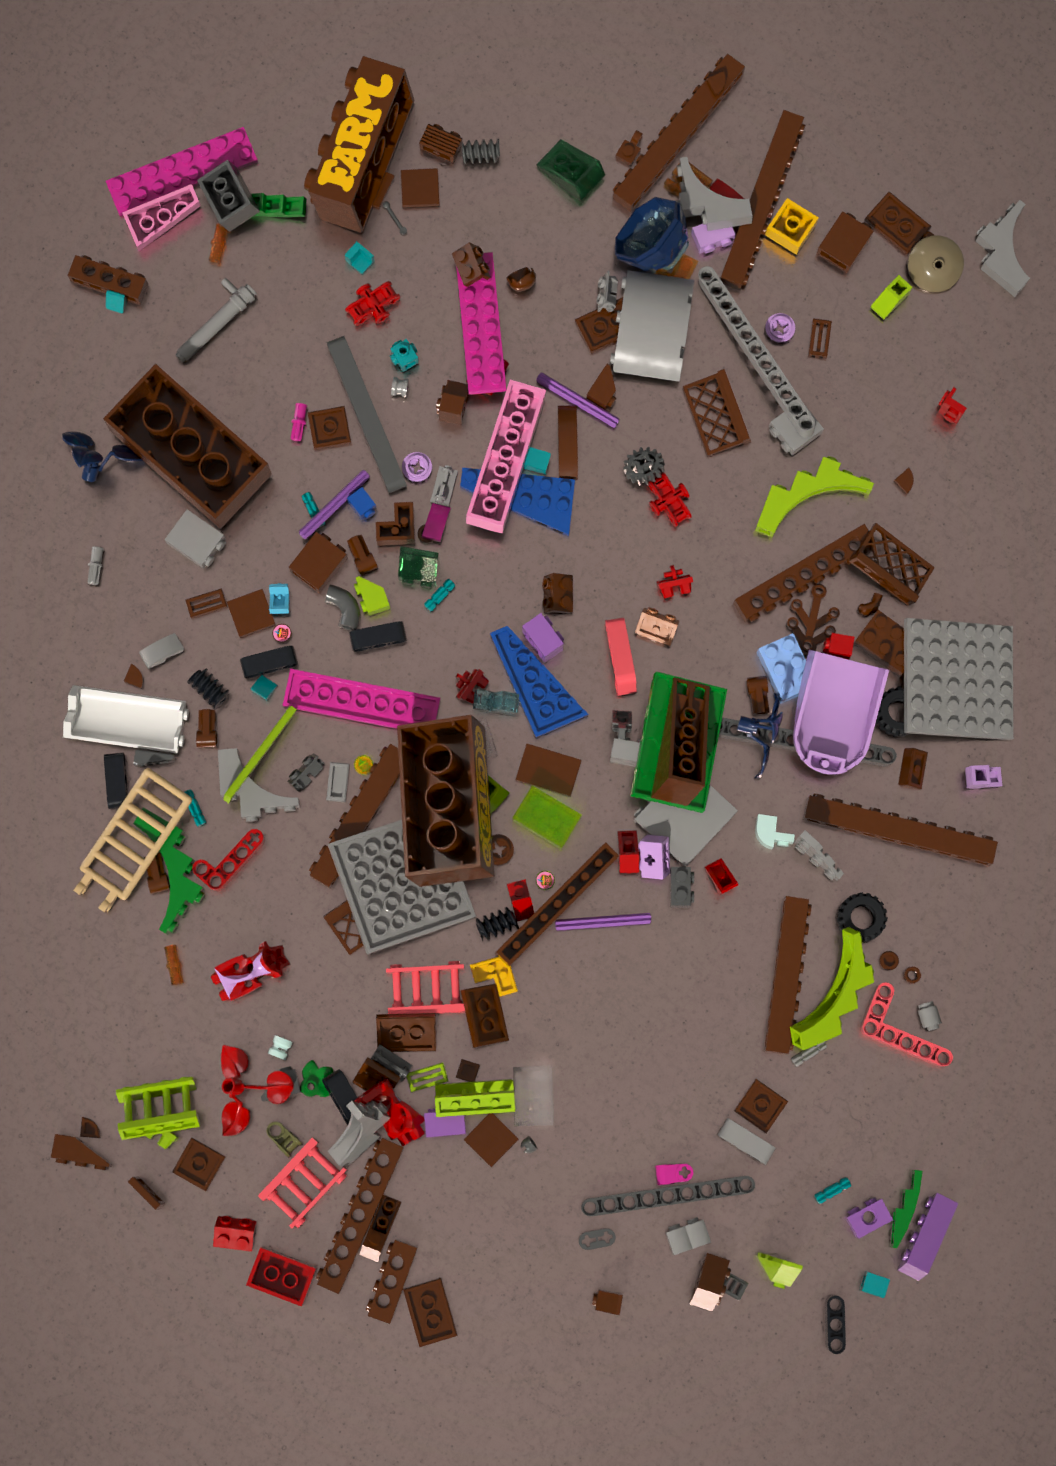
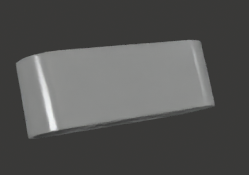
M729 1118L726 1119L717 1134L764 1165L767 1164L776 1149Z

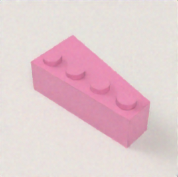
M191 184L122 213L137 249L140 251L198 209L200 203Z

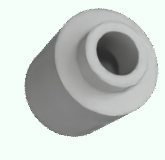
M933 1001L918 1005V1013L923 1029L927 1028L928 1031L938 1029V1024H941L942 1021L937 1005L934 1006Z

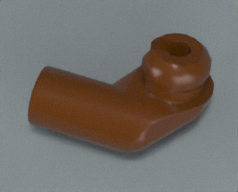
M874 593L871 602L862 603L858 606V612L865 616L876 613L883 595Z

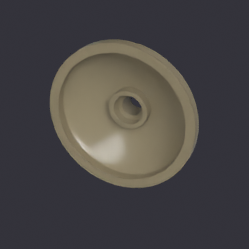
M939 235L929 236L920 240L912 248L908 257V272L912 281L919 288L929 292H941L951 288L961 277L964 268V258L959 246L953 240ZM937 261L941 262V266L939 268L935 267V263Z

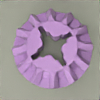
M774 314L766 322V335L777 343L787 342L795 333V323L786 314ZM777 322L781 327H785L783 335L780 331H774L777 328Z
M413 452L404 458L402 472L412 482H421L427 479L432 472L431 460L423 453ZM418 461H420V467L423 469L418 470L415 474L414 468L411 466H416Z

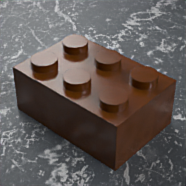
M878 610L855 640L854 645L900 678L904 673V628Z

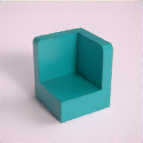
M356 241L345 254V261L359 273L364 274L374 263V255Z
M529 447L524 469L546 475L551 453Z
M865 1271L859 1290L885 1298L890 1279Z

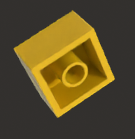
M787 198L767 227L765 236L797 255L817 225L819 217Z

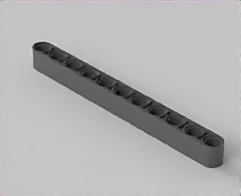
M722 718V729L719 732V738L759 744L752 738L747 737V733L740 732L735 735L731 732L730 728L738 726L739 720ZM758 728L759 737L757 738L768 746L796 751L795 746L787 741L788 736H793V730L779 728L778 740L771 743L768 734L773 731ZM870 744L869 750L872 751L873 756L871 758L864 757L861 763L888 767L896 760L897 754L891 747ZM884 752L889 753L891 761H885L882 758V754Z

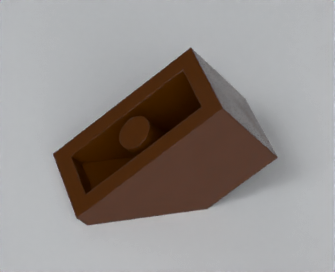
M606 364L586 399L604 410L608 406L612 407L617 399L615 397L614 379L609 364Z
M598 1289V1293L593 1294L592 1305H595V1310L620 1315L623 1295L622 1293Z

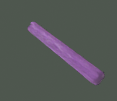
M542 372L538 375L536 381L611 427L615 428L619 423L618 417Z
M362 470L299 530L300 536L307 539L350 495L356 492L369 479V474Z
M639 913L559 919L555 921L556 930L650 924L651 914Z

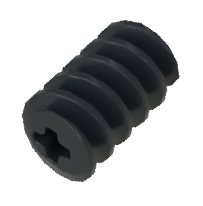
M207 668L202 671L198 670L189 678L187 683L192 684L194 690L198 689L197 693L199 695L204 694L203 699H209L208 704L214 705L213 709L215 710L227 699L229 690L223 692L224 685L217 686L218 679L211 681L213 674L206 676Z
M505 907V914L498 910L497 917L493 912L490 913V919L484 915L483 922L476 918V926L482 941L483 936L490 940V933L497 937L498 930L502 934H505V928L511 932L512 925L517 929L519 928L513 911H510L508 907Z

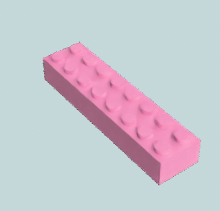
M514 380L509 381L469 505L466 524L503 534L528 450L546 397L545 389Z

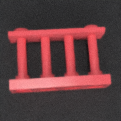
M450 961L448 965L402 968V964L390 965V968L386 969V973L392 974L394 1004H392L391 1008H388V1014L465 1012L464 1004L460 1000L458 970H464V964H460V961ZM451 970L452 1001H450V1004L443 1005V1002L440 1001L439 971ZM431 971L433 1002H431V1005L423 1006L420 991V972ZM412 972L413 1003L409 1007H404V1003L401 1001L400 973Z
M313 1137L258 1195L262 1201H266V1199L272 1200L293 1220L289 1225L291 1228L295 1226L299 1228L306 1221L304 1216L336 1182L340 1184L347 1177L345 1174L346 1168L343 1167L339 1171L318 1151L317 1145L319 1142ZM308 1155L310 1157L313 1156L334 1176L327 1186L304 1165L305 1162L303 1160ZM294 1169L296 1171L299 1170L321 1191L314 1200L309 1198L291 1180L289 1175ZM280 1184L290 1189L307 1206L300 1215L277 1195L276 1189Z

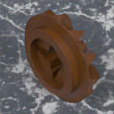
M492 835L493 850H495V842L499 847L506 846L502 850V857L498 853H493L494 864H505L513 856V843L505 835Z

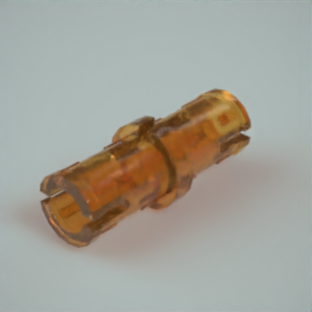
M216 224L214 238L211 240L212 248L209 261L215 263V260L216 263L221 262L222 250L226 245L224 240L227 229L222 225L220 227V224Z
M176 945L164 947L167 958L166 968L169 969L171 985L184 983L180 968L182 964L178 958Z

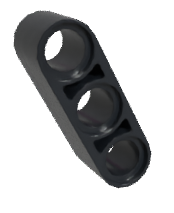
M403 621L349 632L353 652L407 641Z
M292 645L240 659L244 678H253L298 665L294 646Z
M124 752L104 754L108 809L119 808L128 795Z
M338 1069L324 1077L322 1082L348 1125L351 1112L346 1105L354 1101L357 1096L343 1072Z
M830 1295L825 1300L826 1348L833 1354H841L846 1347L845 1303L838 1295ZM836 1298L839 1300L840 1305L837 1309L833 1310L830 1307V1302ZM833 1319L840 1321V1327L836 1330H833L830 1326ZM834 1339H839L841 1343L840 1348L837 1350L831 1348V1342Z

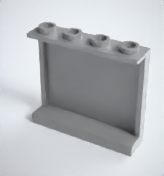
M710 785L703 813L647 800L649 804L645 808L641 806L634 814L636 816L634 822H637L650 835L668 836L669 853L679 861L682 867H686L738 810Z

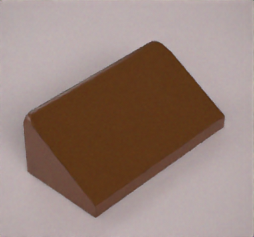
M916 748L904 749L898 785L922 789L928 752Z

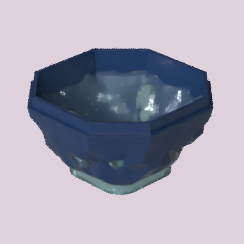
M654 197L636 208L615 237V255L617 259L645 271L653 268L655 270H669L673 268L689 246L686 217L681 204L673 200Z

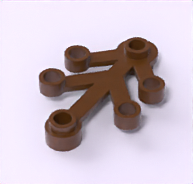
M816 584L811 589L813 603L809 617L802 608L803 603L800 599H794L791 602V609L796 611L807 628L806 635L798 627L799 621L795 617L788 619L787 627L793 631L799 640L798 645L805 656H808L809 650L816 651L817 644L825 640L826 637H830L826 632L827 629H832L833 633H836L835 627L829 625L823 633L813 638L814 630L830 620L837 619L840 615L839 609L832 607L827 614L817 619L821 599L827 593L826 587L822 584ZM821 588L822 594H817L816 589ZM798 602L800 604V607L795 608L793 606V603ZM832 610L836 611L837 616H832L830 612ZM794 620L796 626H791L789 621ZM804 643H809L811 648L806 649Z

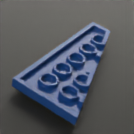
M462 467L460 488L474 493L481 469ZM521 474L510 510L569 536L575 480Z
M508 626L490 633L536 738L588 716V713Z

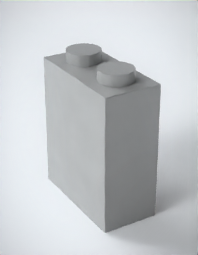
M188 509L165 538L169 546L202 569L206 565L210 566L217 550L221 551L226 544L224 534Z

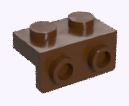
M470 242L452 253L463 285L469 287L481 278L486 280L491 278L489 274L490 268L484 261L482 249L480 246Z
M551 573L544 576L542 582L544 589L542 601L544 613H573V575Z
M367 1057L352 1082L367 1091L388 1078L394 1089L401 1077L381 1066L377 1061Z

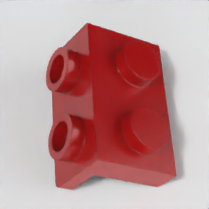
M953 387L951 392L947 390L938 404L941 406L938 412L944 415L948 422L957 424L967 408L952 399L957 390Z
M218 1216L214 1226L213 1247L252 1252L256 1221L247 1218L238 1219L229 1216Z

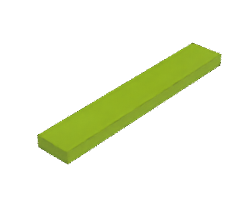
M289 706L226 791L223 797L225 802L230 803L293 718L297 710L293 706Z

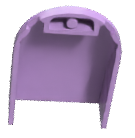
M809 650L801 680L793 730L796 752L808 767L824 774H840L847 772V770L862 761L870 746L889 670Z

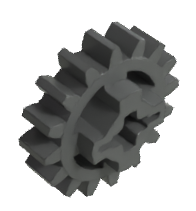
M640 447L639 452L633 450V455H627L628 460L624 461L625 467L623 469L627 479H631L633 484L638 481L639 486L643 482L646 485H649V481L655 483V477L661 478L660 472L665 471V463L661 453H657L656 449L650 451V447H647L646 450Z

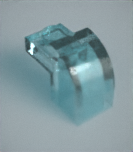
M477 689L474 694L473 709L486 711V713L515 714L518 713L519 694L507 691L491 692Z

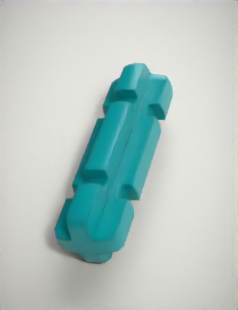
M307 492L302 495V499L311 518H313L319 512L315 501H313L312 494ZM325 522L322 523L318 528L324 526Z
M447 579L443 586H440L431 596V599L424 603V606L429 611H433L436 604H439L449 594L448 591L455 587L454 582Z
M191 789L185 791L184 793L192 798L188 808L192 817H194L195 824L197 826L205 824L206 820L204 815H202L196 798L194 799L193 791Z
M845 1177L839 1180V1183L836 1182L825 1188L823 1192H818L815 1194L816 1201L822 1204L827 1201V1198L830 1199L841 1193L843 1189H848L852 1186L850 1180Z

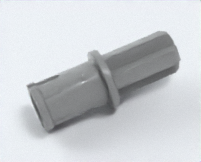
M92 547L90 563H88V584H99L100 571L103 568L101 563L104 548Z

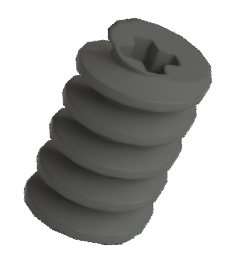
M482 139L481 145H479L477 140L474 141L473 145H471L470 140H467L466 145L462 141L464 164H467L468 159L474 164L476 158L479 163H482L483 158H485L487 163L493 158L494 163H496L498 157H500L499 139L496 140L495 144L490 139L488 145L484 139Z

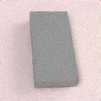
M330 762L327 801L346 802L350 764Z

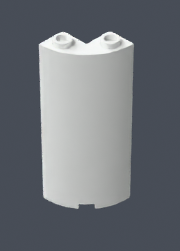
M73 685L68 695V712L64 719L63 737L178 753L179 746L183 747L184 744L182 732L184 720H188L189 709H186V701Z

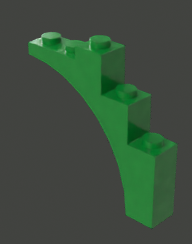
M144 807L142 808L144 812L164 826H167L169 823ZM137 816L133 824L146 833L153 842H156L161 832ZM176 826L159 850L167 866L170 881L169 904L166 916L159 928L160 931L167 935L169 932L173 933L176 929L178 917L180 915L183 916L188 909L186 904L189 902L195 906L196 902L200 903L205 895L202 886L185 877L193 871L192 867L195 860L175 849L177 846L180 847L185 839V836H183L185 832Z

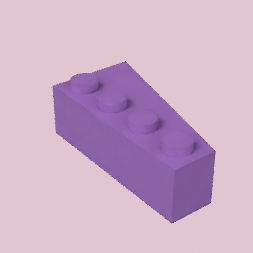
M939 1193L932 1197L929 1196L925 1204L927 1209L924 1214H921L917 1222V1230L913 1232L910 1238V1244L903 1254L898 1271L918 1281L929 1273L958 1206L957 1202Z

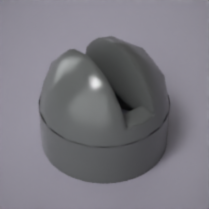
M530 1136L521 1142V1148L526 1147L524 1153L530 1154L538 1149Z

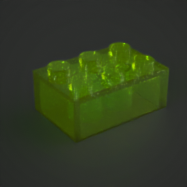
M532 785L514 814L512 821L562 850L582 815Z

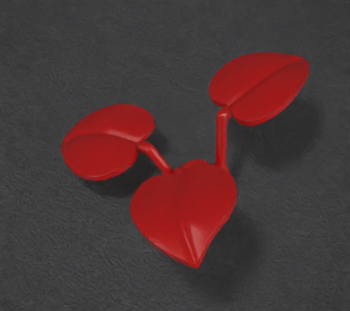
M223 1045L221 1067L226 1079L222 1083V1090L225 1094H230L229 1097L233 1098L236 1102H229L223 1109L222 1135H236L242 1132L249 1123L250 1112L247 1108L242 1107L243 1102L236 1097V1095H240L244 1091V1088L267 1090V1098L271 1103L282 1104L293 1091L294 1082L292 1078L285 1072L275 1071L267 1077L268 1086L245 1085L239 1078L241 1077L240 1073L245 1072L248 1067L247 1054L240 1048Z

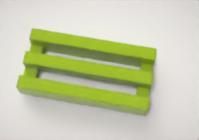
M443 1062L409 1072L406 1076L411 1093L435 1086L436 1084L448 1082ZM441 1068L440 1072L411 1080V1076ZM443 1075L444 1079L413 1087L414 1083Z

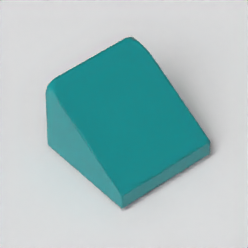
M107 290L106 308L123 313L127 304L125 295Z
M261 675L250 689L268 701L278 685Z

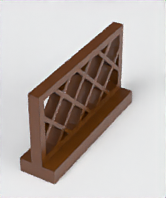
M725 369L683 386L708 456L743 443L751 442ZM716 379L718 383L716 391L713 392L707 389L708 382ZM697 387L702 390L696 399L690 396L688 389ZM704 391L713 394L710 404L700 400ZM716 396L724 399L725 403L722 409L712 406ZM698 403L708 407L704 416L696 413ZM710 408L720 412L716 421L707 418ZM722 414H726L731 418L728 427L718 423ZM705 420L714 424L710 433L702 429ZM717 425L726 429L722 439L713 435ZM729 431L737 434V441L730 443L725 440ZM711 437L721 441L718 448L710 450L708 446Z
M877 523L873 524L857 552L849 560L854 566L907 606L916 603L919 598L918 594L935 568ZM876 530L881 533L882 541L875 542L873 534ZM888 543H894L897 552L890 553ZM883 544L885 554L878 555L876 545ZM866 546L872 547L873 556L868 557L863 553ZM907 553L911 556L912 563L904 565L902 554ZM898 555L900 565L892 566L890 556ZM886 557L888 567L883 568L880 566L878 558ZM917 565H923L928 569L924 575L919 576ZM913 566L915 577L907 578L905 567ZM901 568L903 578L897 579L894 576L893 569ZM908 580H916L917 588L915 591L909 588Z
M346 900L323 917L350 955L364 945L363 942H360V934L348 933L350 921L355 922V920L351 919L352 911L348 900ZM338 920L348 921L346 932L337 931L333 924ZM340 934H345L344 940ZM347 935L358 937L357 945L352 949L346 944Z

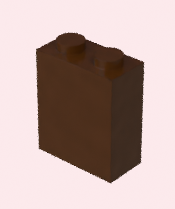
M842 211L818 247L817 254L848 273L871 239L874 230L867 223H861L856 220L854 215Z
M316 532L288 568L290 572L318 593H321L348 557L345 553L346 550L341 545L337 544L335 546L330 542L331 538L326 534Z

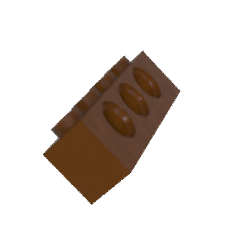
M75 255L68 273L71 282L104 293L107 290L125 295L128 301L140 305L148 286L144 275L136 272L134 274L128 273L122 267H110L104 261H99V263L92 261V258L86 255H81V257ZM89 270H96L93 275H87ZM108 275L113 276L112 280L110 281L104 280L105 277ZM125 281L131 282L127 287L122 286Z
M396 1239L394 1243L390 1242L386 1252L389 1254L387 1262L383 1261L379 1271L383 1273L381 1280H376L373 1292H376L373 1300L369 1299L366 1311H369V1317L388 1324L391 1323L418 1247ZM395 1256H400L403 1259V1265L399 1268L392 1264ZM388 1275H393L396 1278L394 1286L386 1284L385 1279ZM380 1295H388L390 1299L388 1305H381L379 1303Z

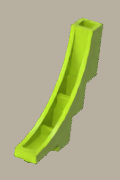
M827 456V458L823 457L815 477L808 471H797L790 491L782 485L771 486L755 531L773 537L778 525L787 513L807 498L834 490H851L870 494L874 483L870 482L871 480L867 477H856L848 470L840 471L841 463L837 462L836 458Z
M850 927L842 929V959L831 989L810 1015L790 1027L793 1045L802 1050L809 1049L841 1035L842 1022L839 1016L858 1009L856 990L874 983L872 965L864 962L865 955L862 949V936L859 931Z

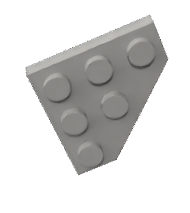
M804 830L794 841L796 844L795 848L803 855L806 853L813 865L822 867L825 870L824 874L833 881L835 879L838 881L844 873L841 869L838 868L836 870L834 868L836 866L834 860L829 854H823L821 844Z

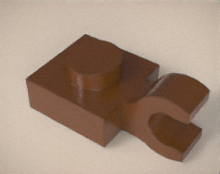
M636 130L630 142L624 140L615 157L632 166L641 151V148L637 146L643 138V133Z

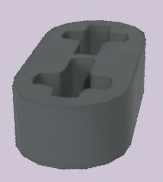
M609 1228L588 1231L580 1235L579 1245L585 1250L607 1247L615 1242L616 1236ZM607 1231L609 1235L612 1234L609 1243H606L605 1240L598 1241V1237L604 1236V1232ZM586 1235L589 1238H596V1241L591 1242L589 1247H586V1244H582V1240L585 1239Z

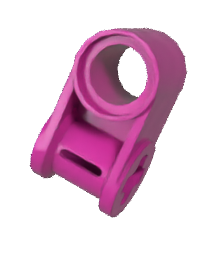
M688 1164L655 1166L657 1185L685 1182L693 1177V1168ZM682 1167H686V1170H690V1174L687 1175V1178H683V1175H679V1171H682Z

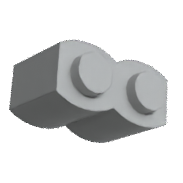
M697 1217L688 1220V1225L680 1227V1224L668 1227L669 1231L665 1233L673 1255L711 1243L704 1220L699 1221Z

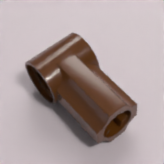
M362 534L347 540L360 575L378 568Z
M767 676L747 678V689L751 697L753 715L769 713Z
M199 710L198 730L196 732L197 747H217L215 710Z
M157 853L147 868V882L151 894L170 890L169 879L164 870L161 853Z

